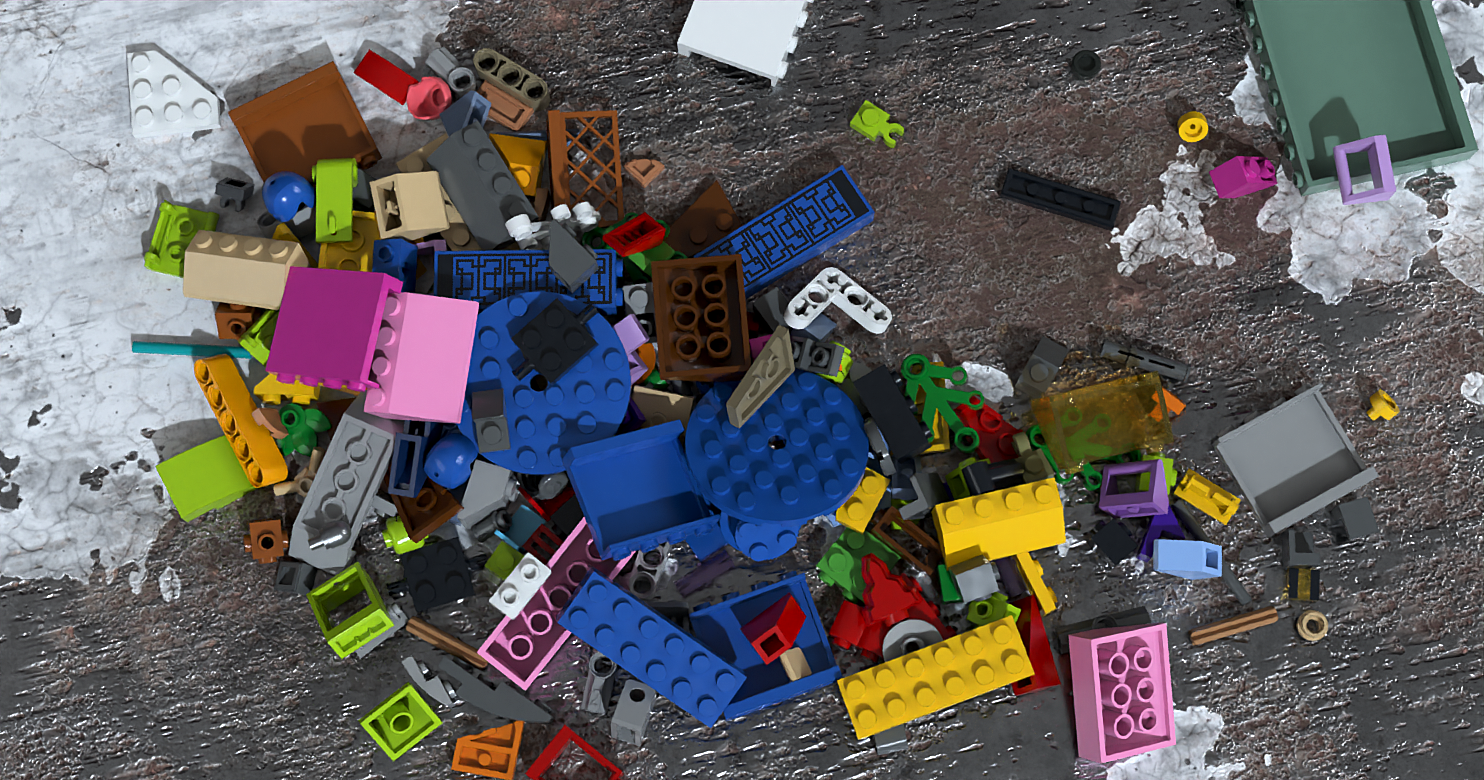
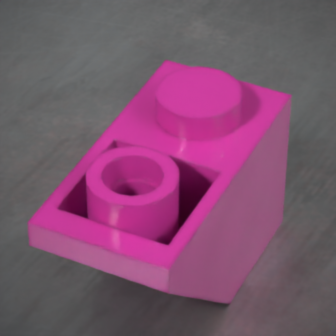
M1236 156L1209 171L1219 198H1237L1278 184L1275 178V168L1267 157Z

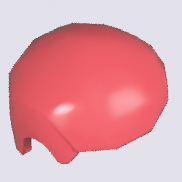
M422 77L419 83L408 88L406 98L408 110L417 119L427 121L440 119L439 114L452 104L450 87L441 77Z

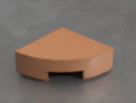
M634 159L623 166L624 170L643 188L665 169V166L655 159Z
M258 408L251 413L259 426L264 424L266 428L273 432L270 436L282 440L289 435L286 427L281 422L277 409Z

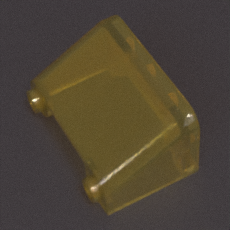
M1158 371L1123 377L1029 400L1033 416L1058 470L1065 469L1066 474L1084 471L1083 465L1088 464V462L1134 450L1146 449L1147 454L1164 451V444L1175 442Z

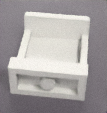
M528 552L490 598L489 602L502 615H507L510 619L514 620L552 572Z

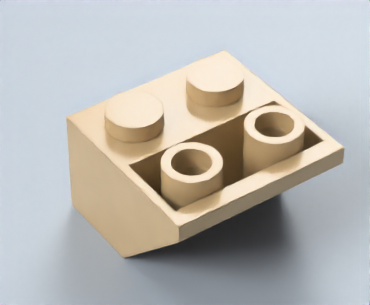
M439 172L397 173L370 182L382 240L403 239L409 242L450 229Z

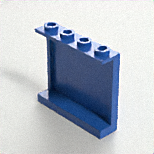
M680 419L571 447L563 457V464L601 560L613 558L614 561H618L630 556L633 551L641 550L642 553H646L656 549L661 543L668 542L669 545H673L685 540L686 536L695 534L696 537L707 535L713 531V526L721 519L720 514L710 515L703 495L697 487V482L692 473L689 472L686 454L679 440V436L684 431Z
M796 571L786 573L779 577L780 582L771 585L768 584V581L758 583L750 587L752 592L740 595L739 592L730 593L722 597L723 602L711 606L710 602L702 603L693 607L694 612L689 614L697 639L742 669L747 676L723 711L726 722L842 679L843 676L839 666L836 664L808 588L805 573L797 575ZM787 593L793 596L806 615V619L790 649L799 647L802 650L812 672L810 676L791 683L779 657L766 665L740 630L741 627Z

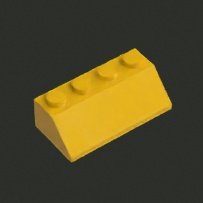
M1055 477L937 504L931 512L947 571H949L948 567L982 554L988 561L1066 543L1063 506Z

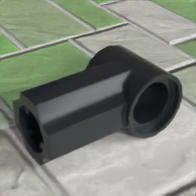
M1014 458L990 464L987 461H980L968 465L961 470L970 496L1018 486L1023 482L1024 469L1022 464Z

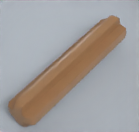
M1268 606L1193 628L1188 631V635L1192 645L1196 646L1278 621V614L1274 606Z
M412 616L406 625L408 632L458 657L466 663L480 670H484L489 664L487 660L477 653L478 649L416 616Z

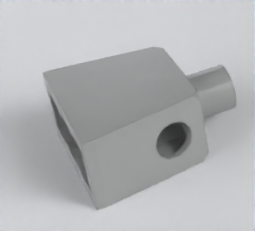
M637 677L635 680L627 679L611 720V737L641 747L656 701V690Z

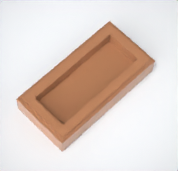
M486 80L477 90V93L492 103L487 117L512 132L521 131L534 113L533 108Z

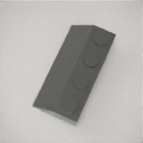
M478 120L452 133L426 159L432 171L439 172L441 186L482 251L502 250L517 242L514 237L510 236L505 226L506 222L511 218L527 214L531 223L539 222V216Z

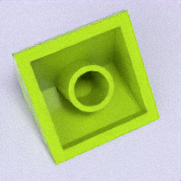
M410 682L404 684L358 720L392 761H395L443 723L416 686Z

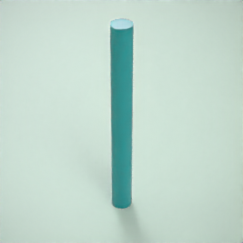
M133 341L132 343L133 353L206 357L224 353L231 358H252V355L242 346Z

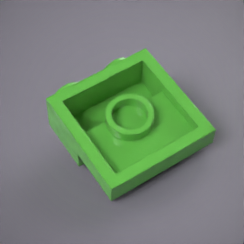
M847 527L816 565V570L819 572L817 577L830 587L835 584L842 589L841 595L847 601L854 604L860 603L864 606L862 593L866 584L861 575L862 557L873 553L885 562L890 572L901 557L865 530L862 535Z

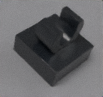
M228 177L216 183L215 194L223 196L220 200L221 208L228 207L229 200L233 199L236 202L235 211L240 212L243 210L246 204L245 200L253 196L255 184Z

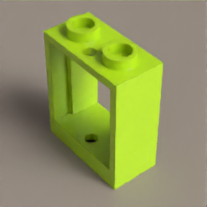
M358 561L306 594L327 643L341 659L394 626L373 579ZM365 589L372 604L335 626L329 612Z

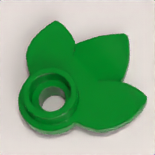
M287 404L280 409L279 415L289 435L282 440L276 439L277 446L284 456H288L296 450L302 455L311 457L313 447H318L316 433L332 428V424L328 417L318 409L305 410L298 404ZM290 413L294 414L295 416V422L293 424L289 423L288 421V415Z

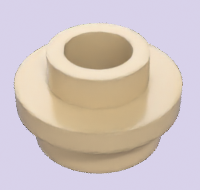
M1308 610L1302 613L1297 620L1298 633L1308 641H1317L1326 635L1328 621L1321 612ZM1308 621L1315 622V631H1310L1307 628Z

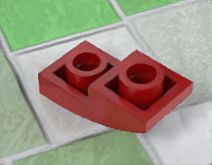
M370 49L353 72L359 78L401 105H404L406 102L408 88L419 83L418 80Z

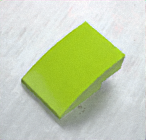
M225 435L186 450L155 466L180 517L186 522L214 508L218 510L258 489L249 482Z

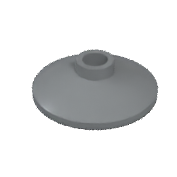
M906 619L900 621L887 632L882 646L884 661L888 662L914 652L907 649V645L910 642H916L918 644L917 650L943 641L942 636L932 624L924 620Z

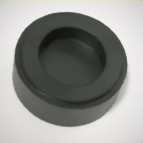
M1091 50L1079 51L1071 62L1073 75L1084 81L1095 78L1101 67L1099 56Z

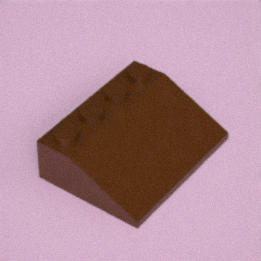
M733 254L651 261L660 380L741 381L751 367L742 255Z

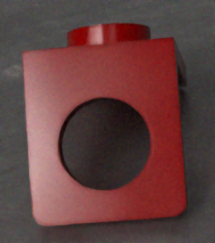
M567 484L563 493L558 497L539 500L536 503L521 486L517 489L547 522L551 519L550 516L575 494L574 489Z

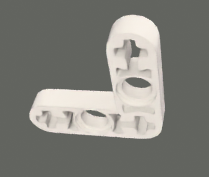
M833 267L822 270L790 301L784 312L785 322L795 329L807 327L831 302L872 333H883L892 320V313L884 304L842 271ZM808 294L818 295L822 302L812 301ZM854 296L860 300L861 304L855 305L847 297ZM802 307L805 309L804 314L796 315Z

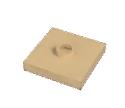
M635 385L632 399L646 418V421L636 430L680 419L684 431L679 436V440L684 449L687 424L691 416L694 397Z

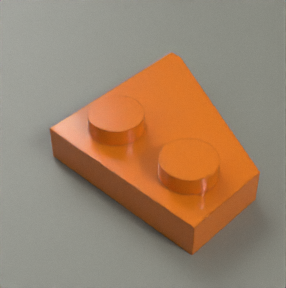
M515 721L498 728L484 730L481 733L457 738L451 770L504 780H514L525 722Z

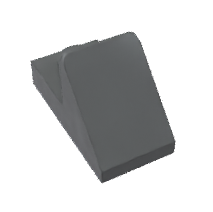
M504 389L473 392L472 419L476 423L479 453L511 450Z

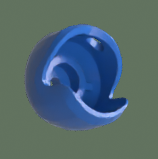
M277 172L270 176L263 184L262 198L268 212L280 222H288L293 219L301 202H304L310 208L316 206V190L308 180L295 172Z
M450 433L431 448L425 460L424 471L438 485L454 489L464 484L470 478L472 472L470 465L478 456L476 447L462 433Z

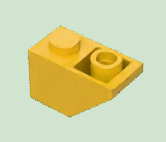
M271 373L254 387V394L262 400V403L269 405L281 404V400L292 401V403L298 405H310V401H319L320 385L317 387L300 384V380H295L294 385L276 381L277 376Z

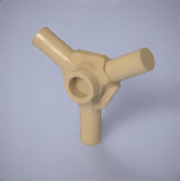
M313 447L309 467H305L294 478V481L274 484L275 495L279 496L297 492L299 495L306 497L322 463L325 449Z

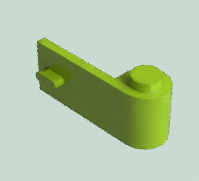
M355 158L318 159L317 165L312 166V179L316 183V243L353 242V188L357 187L358 183Z

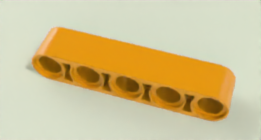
M223 353L196 360L194 364L196 380L251 485L255 488H261L286 480L288 475L286 462L273 437L270 436L269 429L264 424L259 426L252 417L251 413L258 408L231 357Z

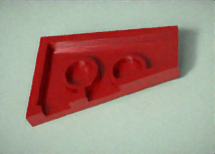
M975 396L970 398V403L973 405H977L981 401ZM985 403L979 410H972L966 404H960L953 409L965 427L973 428L978 433L980 443L975 451L982 460L989 458L990 463L1018 458L1011 444L1014 441L1012 436L1023 430H1017L1003 420L1002 415ZM965 437L966 440L970 443V445H972L973 439L971 437Z

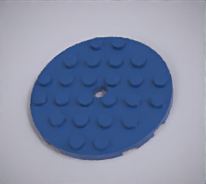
M534 291L512 295L497 301L477 315L460 424L456 423L462 435L473 442L476 451L479 453L476 423L472 419V393L503 388L511 450L483 453L481 455L498 466L522 474L549 475L566 471L562 459L571 447L615 436L627 413L630 402L631 372L626 351L615 330L599 313L585 324L589 334L599 345L553 386L548 381V385L543 391L533 390L530 385L531 380L534 376L540 374L534 369L521 381L514 376L512 371L525 361L522 351L511 339L515 334L557 298L569 311L574 312L576 315L588 306L580 300L554 292Z
M795 368V371L740 429L730 424L726 403L741 381L719 382L695 406L687 424L685 436V454L689 472L692 473L701 493L714 506L736 519L762 526V523L781 524V527L807 524V520L821 515L825 517L840 508L854 494L862 481L869 453V438L864 429V419L854 402L840 388L816 374ZM783 440L785 445L782 449H773L769 446V442Z

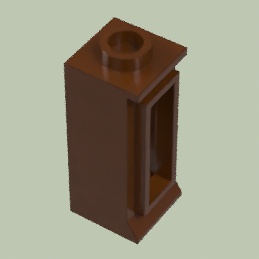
M893 506L887 511L881 508L870 521L874 525L870 533L874 534L925 578L933 573V569L943 558L940 544L910 520H903L900 512ZM892 521L929 551L922 562L884 533Z

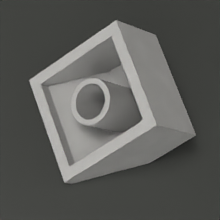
M475 460L461 503L464 509L457 515L458 520L465 528L472 529L475 524L490 518L494 511H506L509 509L511 502H516L519 494L517 489L520 485H517V479L513 472L498 465Z

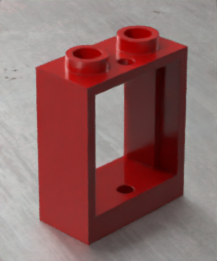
M566 725L562 727L525 773L532 780H545L543 778L545 773L571 741H573L612 773L608 780H622L621 777L624 775L619 768Z

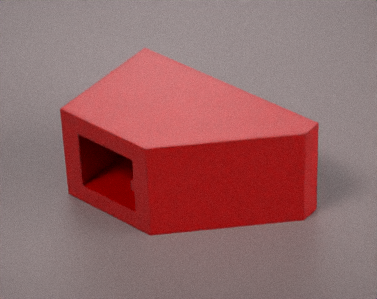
M787 593L741 627L740 630L761 659L768 665L792 647L806 619V615L793 596Z

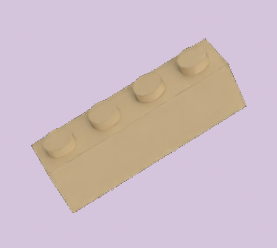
M198 230L185 250L183 294L189 298L280 310L290 266L311 268V265L299 242Z

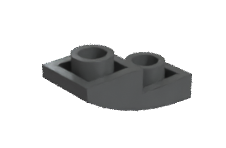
M790 336L796 369L837 377L844 347L836 344L816 342L808 338Z

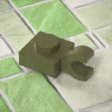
M1024 431L1013 435L1014 441L1011 444L1018 455V458L1015 460L1021 463L1024 469L1022 483L1027 484L1053 478L1055 473L1042 449L1039 448L1032 451Z

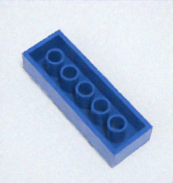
M591 566L556 616L557 623L709 728H712L747 678L742 669L593 566Z

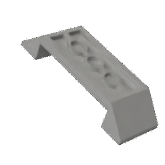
M367 390L360 392L344 412L292 529L288 555L335 576L350 567L356 554L352 547L393 458L396 432L403 433L405 420L385 419L363 412ZM334 521H344L350 526L351 537L347 543L334 549H326L323 546L316 550H311L308 539L319 535V529H322V526Z

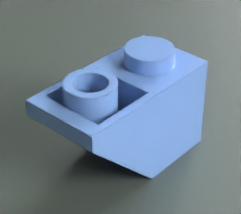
M1154 540L1153 570L1190 580L1221 577L1222 546L1204 541Z

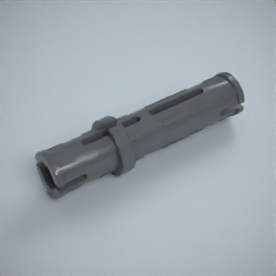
M1108 339L1103 340L1099 357L1124 363V367H1138L1181 380L1182 382L1187 381L1191 370V364L1189 363L1186 364L1139 350L1133 344L1129 347L1109 341Z

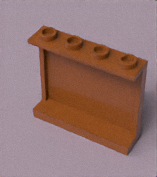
M333 61L228 111L264 183L277 172L291 171L301 175L313 187H316V183L312 179V166L317 165L318 159L355 158L357 168L363 170L375 166L378 160L382 159Z

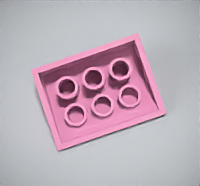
M401 292V294L388 293L369 375L370 381L380 385L379 389L367 388L363 412L385 419L460 424L479 303L476 301Z
M1166 623L1093 629L1068 635L1079 757L1102 764L1176 745Z

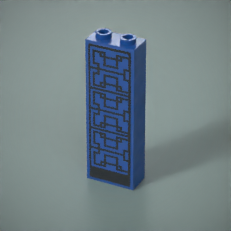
M841 165L694 255L693 258L741 254L746 300L871 223L875 212L844 166Z
M593 249L598 256L595 260L599 269L572 294L551 273L549 250L435 251L434 296L476 301L479 303V314L490 305L509 296L526 292L546 291L570 296L587 305L591 303L602 316L617 315L618 306H623V288H618V277H623V259H618L617 252L614 249Z

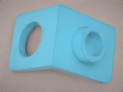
M521 505L512 517V526L509 531L501 533L496 529L494 534L523 554L525 549L522 548V545L541 524L545 525L546 522L528 507Z

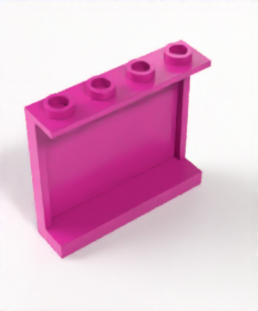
M290 266L265 371L276 375V381L294 385L295 380H300V384L317 387L319 382L323 383L325 387L341 390L342 385H347L348 389L358 392H365L366 388L379 389L380 384L368 380L387 295L388 293L401 294L403 282L386 273Z

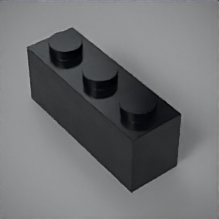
M884 364L853 382L893 455L900 464L932 447L929 438L933 435L924 420L920 423L914 415L918 408L910 394L904 397L899 387L904 383L895 369L890 371Z

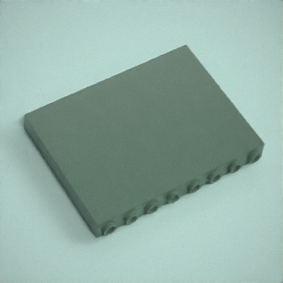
M1239 0L1240 2L1243 1L1245 6V23L1248 28L1251 27L1254 36L1252 38L1253 50L1255 54H1259L1261 60V77L1264 81L1267 80L1269 87L1268 100L1270 106L1275 107L1277 113L1276 127L1279 134H1283L1285 140L1284 154L1287 161H1291L1294 170L1292 172L1293 184L1295 188H1299L1301 197L1340 188L1333 147L1372 136L1386 135L1393 176L1468 160L1479 150L1431 0ZM1367 151L1347 153L1346 157L1351 184L1356 185L1373 181Z

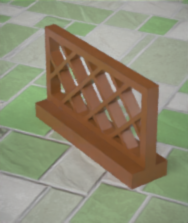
M548 110L545 117L551 210L559 205L566 204L571 213V210L578 202H585L582 200V197L593 188L605 198L595 211H599L607 201L617 209V220L606 221L601 217L597 227L608 228L610 225L612 226L624 218L617 110L576 112ZM593 118L590 123L585 120ZM598 118H611V130L605 137L592 127ZM565 119H577L585 126L576 138L566 131ZM587 130L600 140V143L591 152L578 141ZM611 135L612 144L607 140ZM566 137L571 141L568 147ZM603 143L613 151V159L607 166L593 155ZM574 144L587 155L578 167L569 161L567 152ZM589 159L593 160L603 169L593 181L580 170ZM613 163L614 173L609 169ZM568 166L573 170V172L570 174V176H569ZM605 172L615 180V188L609 195L595 184ZM576 173L589 184L580 196L569 187V181ZM615 192H616V202L611 198V196H612ZM570 195L575 199L572 204L570 202Z

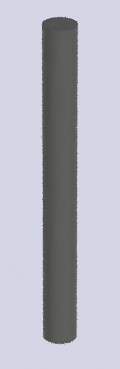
M1182 499L1171 505L1196 541L1212 543ZM1222 557L1221 577L1240 604L1244 606L1252 598Z

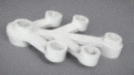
M582 202L573 208L574 214L572 218H569L571 213L566 204L559 205L550 211L553 219L560 225L566 223L573 231H591L598 226V221L601 219L600 213L595 211L589 202ZM521 214L506 222L505 226L510 236L518 241L521 250H534L538 247V240L541 241L545 250L549 249L550 222L553 220L531 223L527 214Z

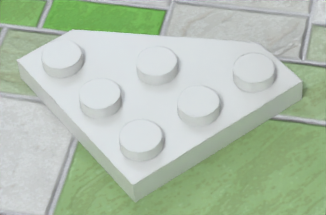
M156 50L127 53L132 135L135 138L221 128L220 101L214 94Z

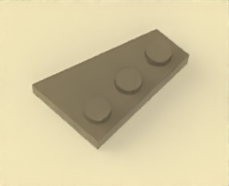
M778 325L727 401L726 407L729 421L733 426L740 429L795 371L789 329Z

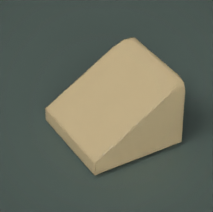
M799 647L789 649L779 656L790 683L812 674L805 656Z

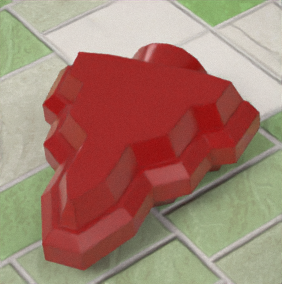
M873 553L862 557L861 575L866 587L862 593L865 607L861 612L866 626L885 621L889 628L900 621L910 618L908 609L923 600L915 586H907L901 576L891 574L885 562Z

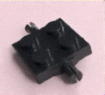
M558 298L555 299L511 338L520 348L525 359L522 364L512 371L514 376L521 381L534 369L536 372L543 374L553 386L599 345L589 334L585 325L592 317L599 313L597 309L589 303L588 306L576 315L574 312L569 311Z
M460 537L400 554L404 568V579L387 583V589L398 587L388 590V593L392 596L407 591L412 597L416 613L476 596L472 583L473 571L484 568L487 561H481L488 560V557L484 554L469 559L463 551Z

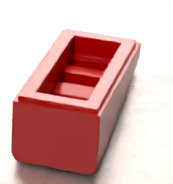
M644 212L603 235L602 240L622 257H626L662 244L666 229Z

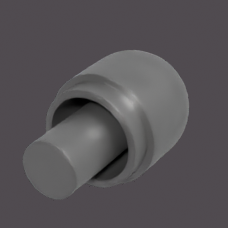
M344 521L329 523L322 526V529H319V535L308 539L309 546L312 551L323 546L326 549H334L349 541L351 528Z

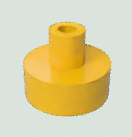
M1192 111L1185 113L1178 120L1179 135L1187 142L1200 141L1208 133L1206 117L1200 112Z
M1381 389L1369 397L1373 407L1367 411V414L1374 421L1380 416L1386 420H1391L1400 412L1395 401Z

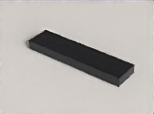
M1008 168L1000 198L1110 231L1114 228L1121 204L1119 200L1012 168Z

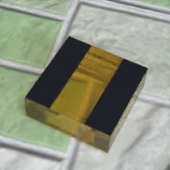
M1288 568L1286 599L1319 601L1320 570Z

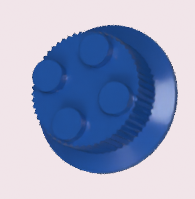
M722 510L720 512L721 519L719 524L725 540L732 547L741 551L745 556L751 557L754 561H766L767 559L780 557L794 547L797 542L801 525L781 527V524L762 523V526L736 519Z

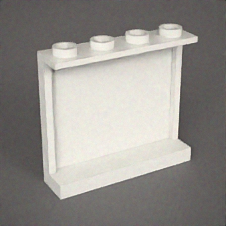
M694 0L677 42L678 53L689 57L692 51L771 79V86L775 87L778 78L783 79L786 74L788 62H785L788 53L793 54L797 46L798 37L795 35L798 27L803 28L806 23L808 12L805 9L808 2L813 3L814 0Z

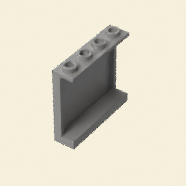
M1310 383L1294 391L1296 396L1286 401L1282 397L1268 406L1270 408L1268 412L1262 415L1259 411L1250 414L1243 419L1245 424L1236 429L1233 425L1226 427L1217 433L1219 438L1212 444L1268 538L1379 477L1373 466L1369 468L1365 466L1319 390L1323 387L1322 383L1314 387Z

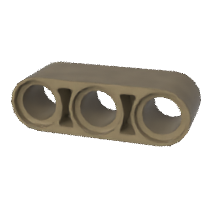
M483 48L475 53L473 63L478 77L483 82L484 80L490 82L530 106L534 111H542L548 107L550 94L547 84L542 78L493 49ZM486 62L495 63L490 69L481 68ZM511 76H516L519 78L513 84H508L505 82L506 79ZM535 90L543 92L538 98L529 97Z

